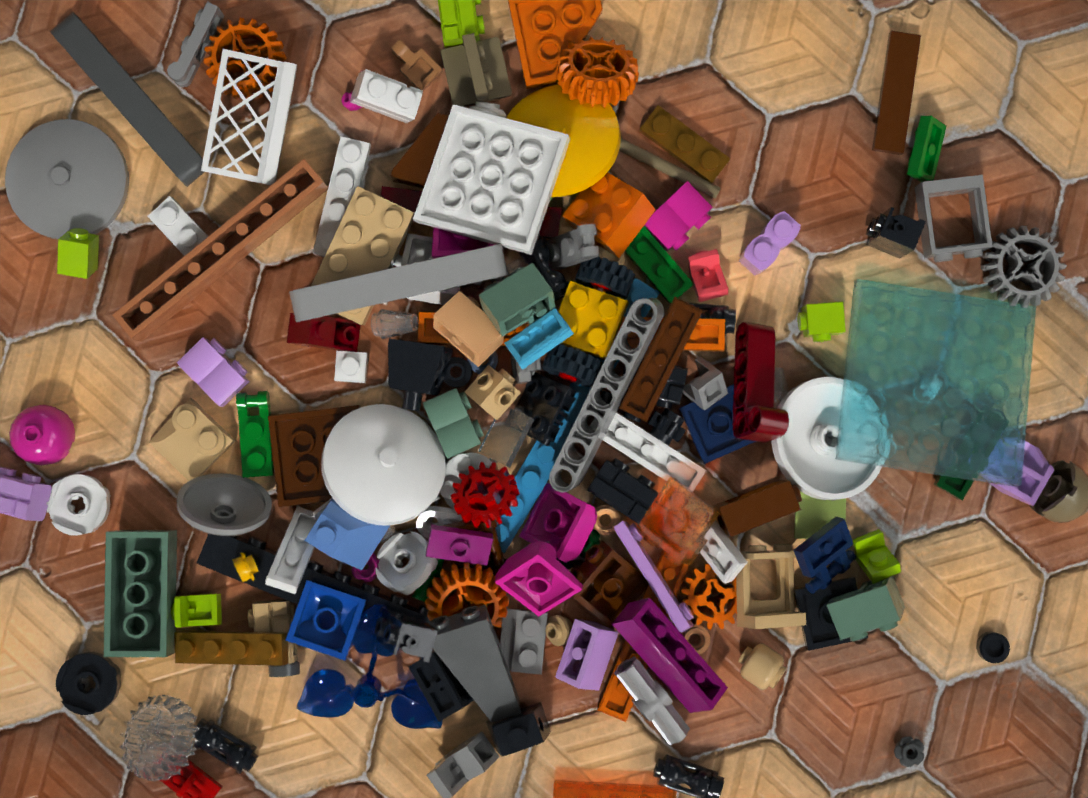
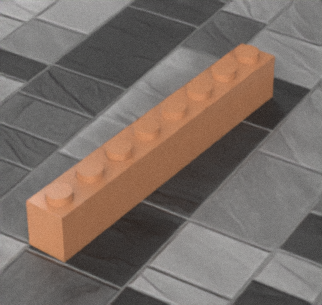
M303 159L112 316L131 339L142 342L326 192L328 187L307 161Z

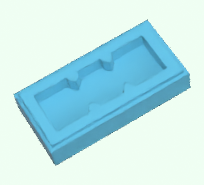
M553 308L504 344L523 370L574 333L558 310Z

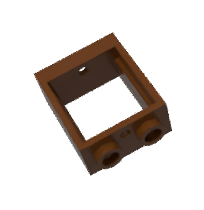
M778 480L712 507L722 530L727 536L733 537L800 511L799 502H802V497L796 484L791 485L790 480Z

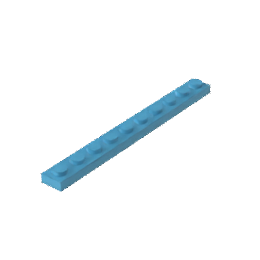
M634 278L628 297L625 299L628 300V306L624 317L627 316L635 301L645 298L657 299L660 292ZM649 304L642 306V317H646L651 309ZM596 356L593 357V358L599 359L600 362H602V365H603V363H604V361H605L604 359L598 358V357H596ZM616 360V362L614 363V369L620 360ZM571 382L569 387L576 391L574 395L576 400L573 402L569 412L563 409L560 410L567 414V417L558 414L556 419L563 422V425L561 426L554 422L553 425L560 428L555 441H551L549 446L536 441L517 472L515 480L520 495L515 497L517 498L518 506H510L512 516L502 515L503 523H497L495 528L502 553L505 554L548 482L550 472L591 390L590 387H584L581 384L577 385Z

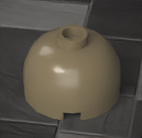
M1064 460L1052 464L1054 471L1034 506L1030 505L1033 511L1052 522L1066 523L1079 518L1088 511V475L1073 462L1066 463Z

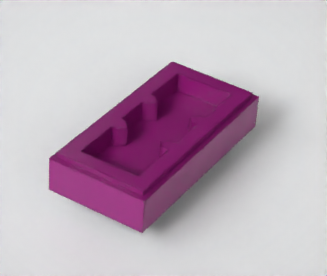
M431 524L426 557L487 566L493 543V533Z

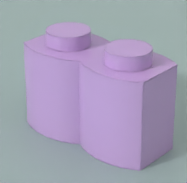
M785 211L778 213L765 225L760 235L753 239L743 250L739 262L754 275L762 273L776 260L779 252L796 238L801 225Z
M202 337L177 364L218 406L224 407L250 382L245 377L248 371L237 360L231 363L223 355L227 350L215 338L209 341L207 338Z

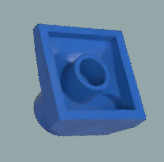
M307 580L286 641L346 661L349 651L353 646L354 637L367 600Z

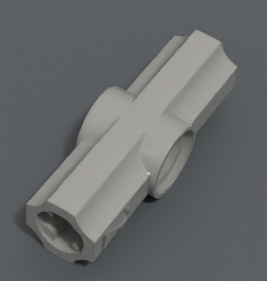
M636 657L623 661L614 674L632 696L633 704L648 722H652L656 730L670 746L682 741L687 736L690 728L671 704L673 701L656 680L654 681L648 671Z

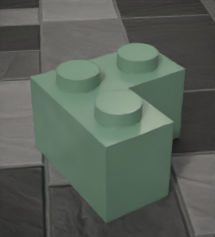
M533 263L526 267L517 268L508 278L487 286L479 294L483 311L502 337L523 324L525 327H528L553 308H556L553 290Z
M893 576L874 584L871 580L862 583L860 589L831 598L827 604L840 640L850 638L851 641L860 640L868 636L867 631L879 628L883 632L898 626L897 622L901 620L905 610L904 602Z

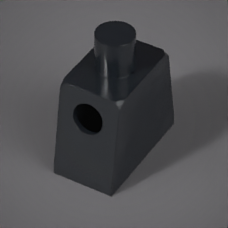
M389 338L388 385L392 389L405 390L402 409L420 411L423 393L438 396L453 353L452 348Z
M541 702L522 708L521 714L493 723L490 720L486 721L495 749L502 757L543 743L551 732Z

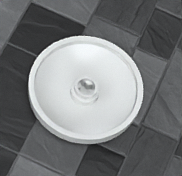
M820 377L803 382L785 395L777 408L785 409L788 412L789 426L784 436L771 440L775 460L785 478L790 480L792 485L796 484L802 493L821 500L849 498L865 490L879 474L884 463L887 448L883 418L873 400L860 387L847 380L835 377Z
M375 404L364 406L348 413L334 426L323 448L321 468L323 479L330 495L344 511L370 524L396 525L416 518L433 503L444 482L446 463L444 451L437 435L423 419L401 407Z

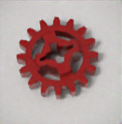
M480 462L479 469L477 470L470 465L468 467L470 473L468 475L460 473L458 476L461 483H453L452 485L455 493L451 494V499L455 504L453 507L457 515L461 514L465 523L471 520L476 528L481 522H485L486 527L490 528L491 521L493 520L502 524L501 516L505 514L511 517L510 506H518L515 496L520 495L514 475H509L508 469L505 466L499 470L496 462H493L490 468H486L484 462Z

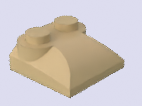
M192 398L185 404L177 407L172 417L149 441L188 481L202 476L235 442Z

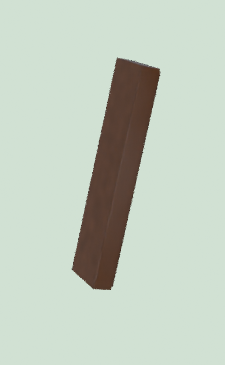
M892 30L889 33L872 151L897 155L904 153L921 35Z
M677 297L674 298L619 407L620 409L646 422L648 421L703 310Z

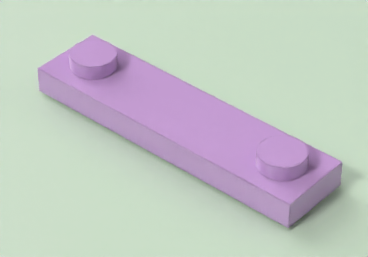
M622 521L614 526L615 532L678 631L685 632L694 625L690 621L694 618L691 610L685 602L680 604L641 544L640 541L644 538L634 523L629 525L626 521Z

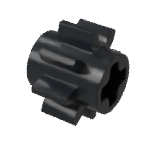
M667 408L664 409L662 414L655 411L648 422L649 425L653 426L649 434L669 446L672 439L679 442L686 430L681 425L685 420Z

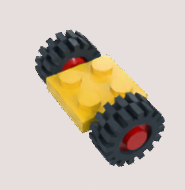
M596 257L581 262L575 278L577 283L569 282L558 311L574 334L547 352L542 365L543 370L556 375L558 378H563L565 381H571L574 384H581L584 387L592 388L602 366V362L593 357L596 356L605 360L615 341L628 306V300L625 299L628 297L635 278V273L632 270L627 269L624 265H618V262L608 261L604 257L603 259Z

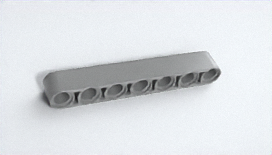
M498 244L289 291L295 320L300 322L506 276L508 272L502 245Z
M639 299L631 306L550 472L549 482L556 491L561 493L568 492L579 486L583 481L663 319L664 307L657 299ZM644 304H649L653 308L654 314L649 321L645 320L641 315V308ZM630 332H635L639 337L640 343L636 349L630 347L627 342ZM616 360H621L626 366L623 376H619L614 371ZM603 387L609 389L612 393V401L609 404L601 399L600 393ZM589 415L596 417L599 426L596 431L589 428L587 424ZM576 442L584 446V457H579L575 453L574 445ZM563 469L570 472L572 476L571 484L565 483L562 480L561 472Z

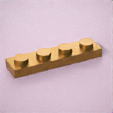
M175 632V663L289 664L288 641H286L288 632Z

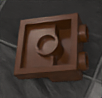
M602 540L599 545L594 544L586 551V560L579 568L570 570L583 585V590L572 597L612 629L614 627L612 623L627 604L636 601L649 584L637 569Z

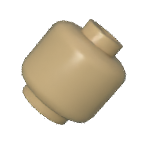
M763 643L756 645L754 649L748 646L738 661L743 664L740 671L741 676L761 690H765L768 687L773 689L786 671V667L783 666L784 658L782 655Z

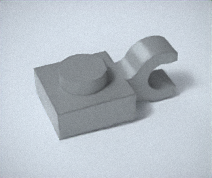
M510 354L512 374L515 379L514 385L530 382L531 376L534 375L535 371L542 370L540 358L522 370L513 355Z

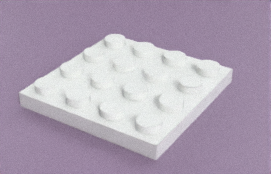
M453 104L414 214V221L494 245L501 244L502 247L532 255L570 142V136Z

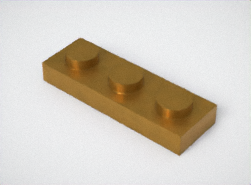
M657 105L639 130L651 141L710 183L715 181L731 159L659 105Z

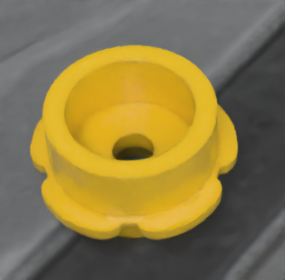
M241 552V556L233 559L238 575L242 582L249 579L254 581L255 577L253 574L259 572L252 555L245 557L244 553Z

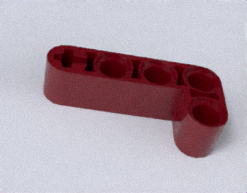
M742 322L736 331L733 434L738 439L768 442L784 436L789 426L788 412L785 409L774 408L776 335L772 326Z

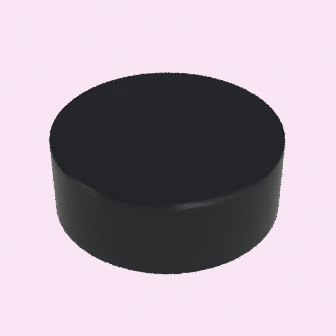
M986 632L979 637L976 649L983 660L990 663H1000L1008 657L1010 644L1002 634Z

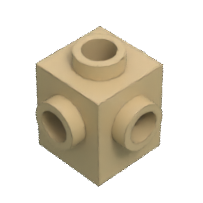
M490 365L477 376L475 381L465 391L471 399L496 420L501 417L521 394L512 385L515 379L502 368L497 372Z

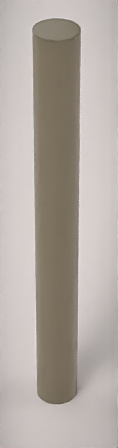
M621 138L619 151L683 183L688 181L695 189L716 199L721 189L720 187Z

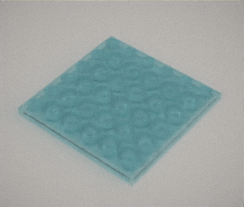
M857 279L854 282L835 459L1007 486H1021L1036 307L1028 306L1027 308H1022L1021 304H1016V306L1012 307L1009 305V302Z

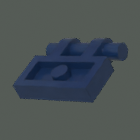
M833 518L793 550L803 576L812 578L805 585L806 589L812 594L819 589L828 587L832 583L831 579L837 574H843L850 569V564L857 558L852 550H847L854 543L843 518Z

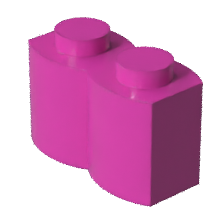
M687 181L651 215L644 226L666 251L671 247L677 251L689 239L686 233L693 226L699 230L711 218L708 212L713 207Z

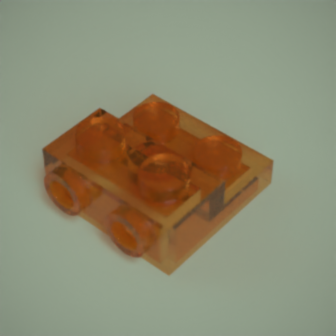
M670 477L641 522L637 525V528L645 534L643 538L647 543L655 548L660 546L667 552L665 557L678 566L681 564L692 565L708 541L704 536L720 513L677 479Z

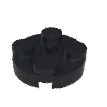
M86 652L74 656L61 666L56 677V689L63 699L61 702L68 710L79 715H90L106 709L118 696L121 685L120 668L110 658L104 657L101 653ZM92 676L96 686L86 691L84 690L85 684L81 683L82 678Z

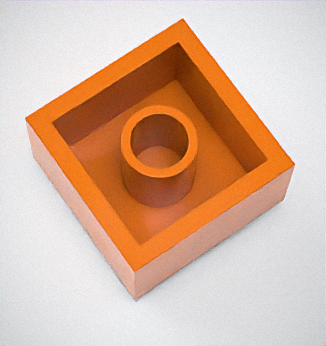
M607 172L593 186L579 192L562 216L574 230L580 225L596 224L597 235H594L595 244L620 258L656 209L644 193Z

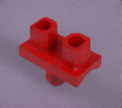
M180 752L158 778L172 789L179 798H214L223 787Z

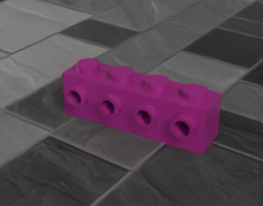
M651 598L629 602L612 623L690 713L712 710L728 687Z

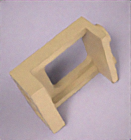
M774 544L773 550H767L765 545L748 546V551L740 552L748 563L736 576L737 627L765 629L806 625V613L794 611L793 558L796 556L792 550V544ZM751 559L776 560L777 595L774 599H751Z

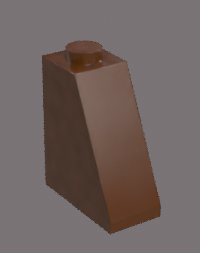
M451 111L435 115L391 172L393 182L424 189Z

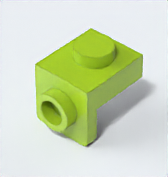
M221 594L175 596L171 607V616L175 621V627L222 625Z

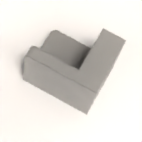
M699 356L695 359L699 376L684 386L683 394L705 411L728 394L722 372Z

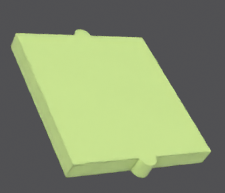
M800 491L802 502H799L801 510L795 512L794 538L808 539L835 517L843 518L846 522V498L821 500L810 497Z

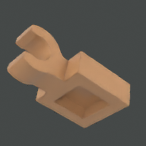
M400 39L391 47L392 53L404 63L400 72L417 89L424 91L443 72V69L422 48L414 54Z

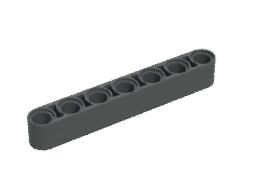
M74 12L50 31L185 186L188 187L204 173V171H201L203 158Z

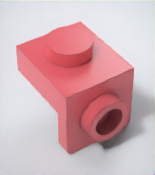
M717 249L700 251L688 257L689 275L694 283L693 286L699 302L728 295V286L719 263Z

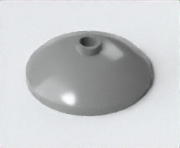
M222 473L203 475L184 484L177 495V510L180 516L192 527L212 535L236 536L251 532L262 526L271 514L272 500L269 493L255 481L238 475Z

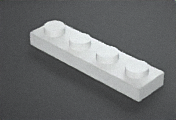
M340 137L313 249L314 255L325 257L357 186L362 187L371 144L368 142Z
M618 413L615 414L603 438L604 442L691 496L707 471ZM595 417L589 428L596 431L599 423Z

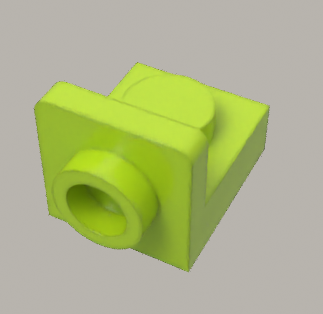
M880 529L853 540L854 551L857 557L856 562L873 584L901 573L900 563L886 547L884 534Z

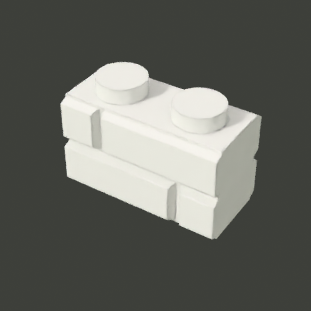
M365 69L358 74L350 103L408 123L416 117L423 90L412 86L407 87V84Z

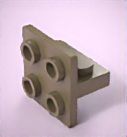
M474 33L463 35V45L441 50L450 95L454 105L466 107L475 105L476 101L488 102L512 95L498 37L476 41Z

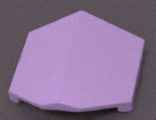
M998 439L978 476L1000 492L1034 506L1054 469L1048 463L1041 450L1023 439Z

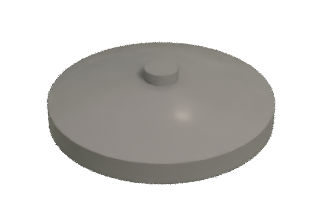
M60 119L37 126L17 143L7 163L5 187L10 205L19 219L35 232L58 240L73 228H82L88 230L90 234H97L108 227L116 219L125 204L129 190V172L123 153L107 134L83 121Z

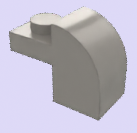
M480 732L441 758L435 764L436 767L427 774V777L442 798H451L469 780L484 773L499 758V755L484 733Z

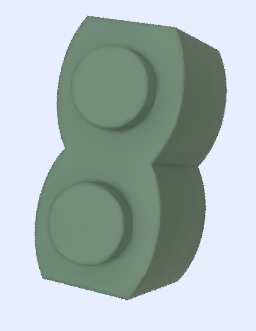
M455 388L423 402V406L447 459L482 444L480 438L484 436V433L477 419L471 421L467 410L471 409L472 406L465 391L459 393L458 389Z

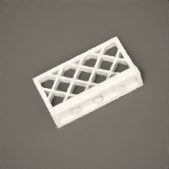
M223 49L201 171L266 185H272L276 182L297 64ZM229 57L242 60L248 68L247 72L235 80L231 78L226 70ZM247 61L258 63V65L251 68ZM264 65L276 67L275 80L264 87L254 72ZM252 74L261 90L246 99L236 83ZM226 75L230 83L223 87ZM233 86L243 101L228 111L221 101V96L224 91ZM274 86L271 98L266 90ZM264 92L271 103L270 110L258 117L248 102ZM246 104L256 120L240 129L230 114ZM221 106L225 113L218 117L219 107ZM228 116L237 132L222 141L215 131L216 124ZM268 116L267 126L265 128L261 120ZM258 123L265 132L263 142L253 148L243 132ZM240 135L250 150L234 159L225 144ZM215 136L219 144L212 148ZM263 146L260 158L256 150ZM222 147L232 162L222 169L210 167L211 153ZM251 153L260 163L257 176L245 174L238 165L239 161ZM235 165L239 172L229 171L227 169Z

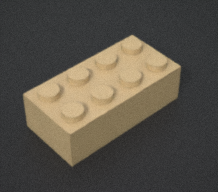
M357 186L311 286L392 268L414 221L415 213ZM374 305L336 314L365 326Z

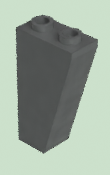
M486 605L479 607L470 606L463 609L460 613L451 616H439L428 623L438 631L433 647L434 651L492 723L521 714L519 696Z

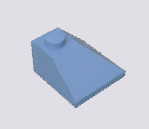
M332 498L304 541L331 558L363 570L390 525H375L361 521L344 511Z

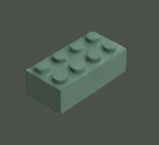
M177 530L106 531L104 657H168L175 653L176 627L175 621L171 616V607L176 596Z

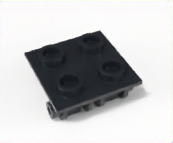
M535 372L531 376V381L527 382L517 406L512 411L507 426L549 446L551 441H555V437L560 429L553 424L555 422L561 426L563 425V422L556 418L558 414L567 417V414L560 410L563 409L569 412L573 402L576 400L574 397L576 391Z

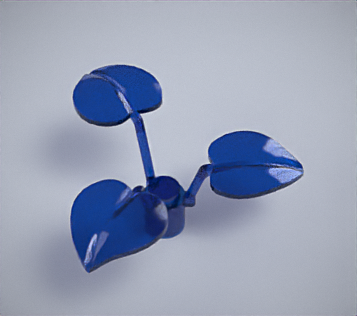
M381 604L374 605L362 613L353 641L354 648L359 653H372L366 675L362 676L354 687L352 684L346 685L345 677L339 671L329 668L318 670L307 680L297 704V709L306 714L333 718L349 712L354 702L360 707L368 708L373 706L377 700L383 701L384 698L397 694L392 701L391 711L399 724L412 729H440L443 720L438 722L415 678L408 680L403 690L395 688L381 692V682L377 677L373 676L377 655L385 657L393 655L376 640V622L379 617H382L384 609L389 610L385 605Z

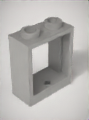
M983 175L925 181L915 187L919 220L926 221L921 233L924 259L934 258V262H945L953 260V255L964 254L965 259L983 256V251L993 247ZM968 193L975 243L935 247L929 198Z

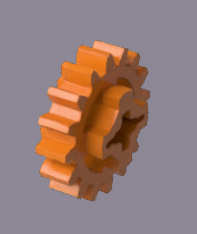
M704 563V571L700 572L697 568H693L695 577L693 579L690 577L684 578L689 586L688 588L680 589L681 593L687 595V598L683 599L681 603L685 602L687 606H690L689 609L692 614L697 615L694 623L698 626L704 620L706 621V628L709 630L713 627V623H717L720 629H724L725 620H728L731 624L735 623L733 615L737 614L736 577L732 582H729L730 586L722 587L718 584L715 577L717 574L708 563ZM703 579L704 585L700 592L694 593L697 584ZM711 586L721 593V596L716 598V606L710 599H706V596L711 594ZM733 599L730 608L724 612V606L727 601ZM705 605L709 607L712 616L701 613L696 606Z

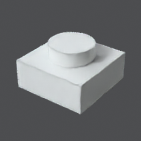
M337 351L334 381L366 384L368 353Z

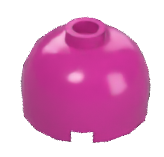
M48 405L32 406L20 412L11 423L9 432L11 447L16 455L26 462L36 465L55 464L64 459L69 454V449L76 436L74 424L68 414Z

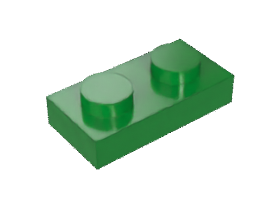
M933 116L920 117L919 125L915 131L912 155L908 161L907 174L920 182L934 180L947 127Z

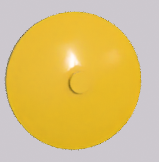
M559 85L548 86L529 94L517 103L506 117L507 119L561 132L570 136V142L551 197L576 194L593 186L610 170L619 153L621 132L617 116L611 105L608 103L605 108L598 104H595L593 108L589 103L580 105L578 99L570 100L569 94L562 93V88Z

